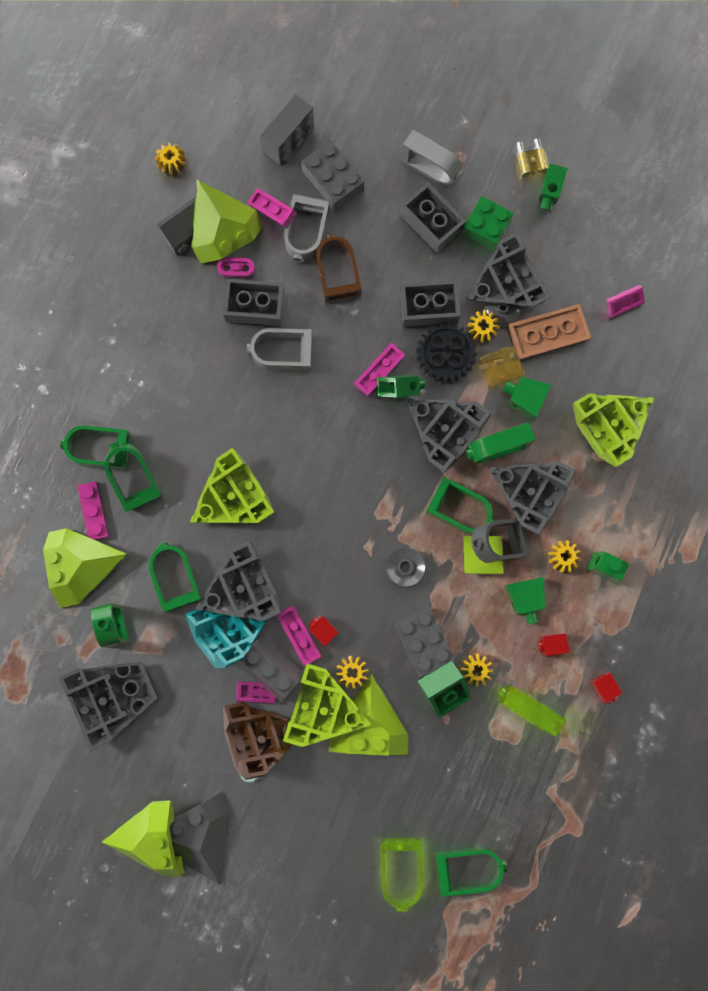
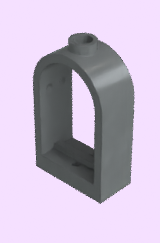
M517 518L492 521L477 526L473 531V550L476 556L485 563L532 556L527 529L521 527ZM506 526L512 554L498 555L493 551L489 543V531L491 528Z

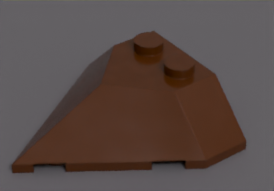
M244 702L223 706L224 735L235 770L245 780L265 776L293 745L283 742L288 723L291 720L263 709L259 711L251 708L249 704Z

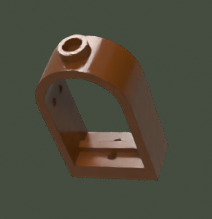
M334 234L326 236L316 251L317 267L325 303L361 296L362 288L351 244L344 238L337 237ZM331 247H339L347 252L355 283L327 289L321 263V256L325 250Z

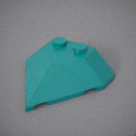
M197 609L186 613V619L196 644L215 668H227L242 661L267 620L260 621Z

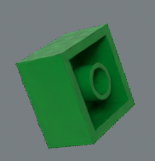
M481 196L464 225L462 236L494 252L508 228L514 212Z
M452 661L442 665L439 669L425 675L418 681L427 701L438 718L472 699L463 676Z

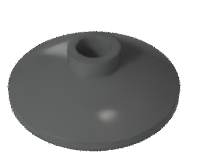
M485 302L483 310L487 311L486 316H489L492 312L494 313L492 319L498 318V322L494 325H499V329L508 328V324L517 322L520 316V305ZM500 306H505L506 310H500Z
M398 549L388 558L387 574L399 586L408 587L415 585L424 575V559L414 549ZM407 564L409 570L403 571L402 565Z

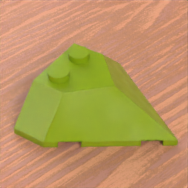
M197 179V197L195 198L193 221L194 233L191 247L200 263L223 259L256 238L264 225L255 209Z
M589 393L573 403L577 426L598 457L618 467L633 457L634 448L642 433L654 397L602 396Z
M231 448L216 459L214 469L206 482L190 523H260L275 513L264 489L250 467L234 448Z
M68 528L49 532L43 553L49 589L60 608L81 604L85 597L128 554Z
M306 664L301 681V689L283 742L305 747L371 726V723L326 669Z
M371 673L368 680L352 700L371 723V726L330 738L329 752L388 756L408 755V733Z
M152 801L142 811L134 815L113 834L102 841L103 844L164 877H181L185 875L182 856H174L169 827L175 820L172 801Z

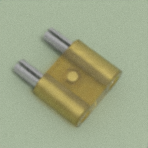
M540 138L534 139L536 147L534 150L525 151L522 142H517L516 144L519 153L517 154V159L522 177L545 173L549 166L545 148H542Z

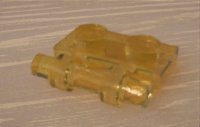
M514 346L500 348V351L488 352L485 356L478 358L480 365L488 364L489 368L482 371L488 388L521 378L525 375L519 358L512 360L510 358L511 354L516 353ZM503 357L504 362L495 365L494 360Z

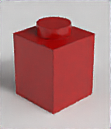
M316 616L309 623L311 626L309 628L310 632L324 646L339 634L324 616L321 618Z
M566 633L539 637L540 641L537 642L538 650L543 656L569 653Z
M605 672L589 682L601 703L608 702V704H612L622 694L610 672Z

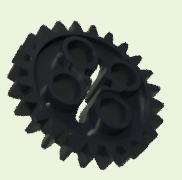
M441 322L439 328L433 325L432 331L426 329V335L422 334V341H418L417 344L421 348L416 349V353L421 354L416 358L422 361L419 367L425 366L423 373L430 372L429 378L436 376V382L443 378V383H446L448 378L453 383L454 377L460 381L461 374L466 377L468 374L466 370L471 371L473 369L470 364H475L476 360L473 358L477 356V353L473 352L477 345H471L474 342V338L468 339L470 332L464 334V327L458 330L457 324H455L452 328L450 322L447 323L446 327ZM440 340L443 345L435 346L433 341ZM458 341L461 347H454L452 342ZM444 350H448L449 356L445 355ZM439 358L441 360V364H434L432 362V359ZM457 359L460 365H452L451 360Z

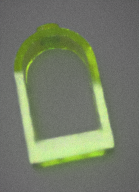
M508 685L507 688L502 686L497 694L500 698L498 701L500 704L549 735L557 737L567 721L561 715L511 685Z
M420 837L380 838L381 888L383 896L390 905L396 907V911L406 912L408 907L413 906L422 894ZM385 851H416L417 888L408 899L397 900L391 897L386 890Z

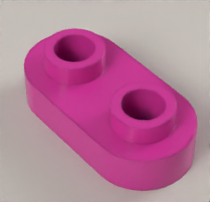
M225 257L219 260L217 264L219 274L225 278H250L255 272L254 263L248 258ZM230 267V270L225 271L224 268ZM247 267L249 270L244 272L242 271L243 268Z

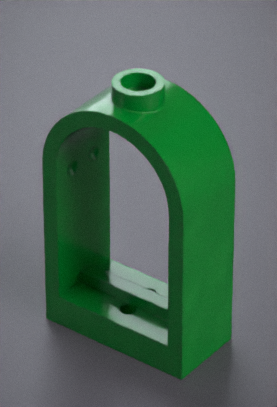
M529 422L470 443L466 454L469 461L473 460L475 464H481L529 448L535 441V437Z
M81 425L72 428L65 438L61 439L60 448L64 450L69 459L80 466L104 468L105 462L83 460L74 457L72 444L76 437L84 433L117 436V441H120L121 444H129L131 433L124 429ZM128 452L116 453L114 463L109 462L110 469L126 471Z
M120 441L109 445L110 450L105 457V473L125 512L160 497L161 491L140 450L131 444H121ZM122 451L133 453L138 458L152 485L126 498L109 467L111 457Z
M446 477L443 478L425 512L462 533L472 535L474 529L468 528L438 512L451 488L484 507L486 512L484 524L495 521L492 519V507L484 497Z
M168 542L157 545L158 549L153 552L149 559V572L162 611L168 613L201 601L202 596L188 556L179 548L169 546ZM173 551L181 555L193 591L166 600L156 572V562L162 554Z
M111 603L92 608L91 620L93 630L100 647L113 648L130 643L121 605Z
M471 847L435 852L439 889L442 897L491 891L501 883L504 873H507L506 860H500L497 854L487 847ZM487 854L495 859L497 871L491 881L484 884L451 887L448 858Z

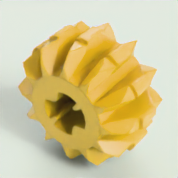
M170 142L167 147L161 145L162 150H156L155 162L157 163V168L159 170L162 169L164 174L170 172V175L173 176L174 171L180 174L179 168H185L184 162L187 160L184 150L182 148L179 149L177 143L173 147Z
M483 310V316L477 311V319L471 316L470 320L473 323H468L469 328H474L469 331L470 335L476 333L474 340L476 341L480 336L481 343H484V337L491 341L490 334L496 337L497 332L494 330L500 328L499 325H494L498 322V318L492 319L494 315L492 312L489 316H486V310ZM482 322H485L489 328L486 327V330L483 331L478 325H482Z
M566 540L564 544L562 541H558L557 546H551L554 552H548V555L553 557V559L548 560V562H555L554 570L560 566V573H563L565 569L569 573L572 572V567L578 568L576 562H580L581 558L576 557V555L580 554L581 551H574L577 546L576 544L570 546V542ZM566 553L565 556L568 555V559L565 561H563V558H561V554Z
M479 654L475 655L474 661L473 657L469 655L470 663L463 660L462 663L467 667L460 668V671H466V674L462 675L463 678L469 677L466 684L470 685L474 680V687H478L479 681L482 686H485L484 678L488 681L492 679L487 673H494V670H488L487 668L492 665V662L485 664L487 657L483 656L480 660ZM475 665L476 667H481V670L479 671V676H477V674L472 673V671L475 670Z
M349 656L350 663L347 664L346 660L342 659L341 661L345 667L337 665V668L343 670V672L336 673V676L343 675L344 677L338 681L339 684L346 680L347 682L344 686L346 689L349 687V683H352V689L355 690V682H358L359 686L362 687L363 684L360 678L365 681L368 680L366 676H362V673H368L369 670L361 669L366 665V662L358 665L360 658L357 657L355 663H352L353 658ZM348 668H356L358 671L356 674L358 675L355 678L352 676L348 677Z

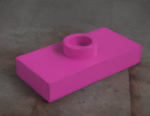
M638 285L606 299L609 316L613 318L644 304L643 287Z
M237 681L236 702L276 704V698L258 682Z

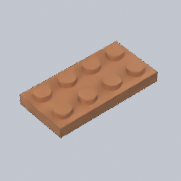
M580 304L508 324L519 361L591 339Z

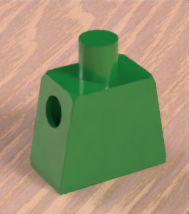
M549 164L544 174L538 200L542 201L540 207L542 211L551 212L552 205L556 204L559 200L568 168Z
M418 375L377 377L378 396L399 398L419 395L420 390L425 388V380L419 378Z
M521 377L517 385L507 381L502 391L512 395L508 403L511 407L534 421L551 385Z
M604 551L593 552L586 570L619 586L629 563Z
M543 577L505 585L506 593L515 614L525 613L527 625L539 622L536 611L545 609Z

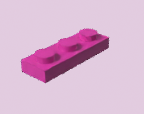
M259 188L256 189L247 202L252 208L285 228L288 227L297 214L294 209Z
M391 343L356 380L354 386L369 397L378 387L377 377L388 376L404 359L405 354Z
M98 482L78 485L88 537L96 541L109 538Z
M293 605L276 615L304 666L322 657Z

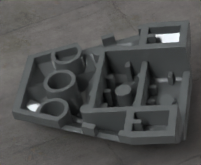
M142 662L86 669L80 668L58 677L90 751L112 741L114 737L157 699Z

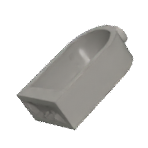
M415 130L411 131L403 143L401 161L444 185H451L454 180H460L463 174L461 170L462 163L448 149Z
M293 194L290 208L295 211L297 209L323 214L317 242L310 249L299 250L290 244L289 238L294 218L288 227L285 228L284 239L288 253L293 257L294 261L304 262V260H309L316 256L317 248L323 241L330 205L329 201Z
M263 329L254 335L251 343H247V354L252 355L255 363L263 369L311 371V329ZM265 338H301L300 362L264 361L256 355V347Z

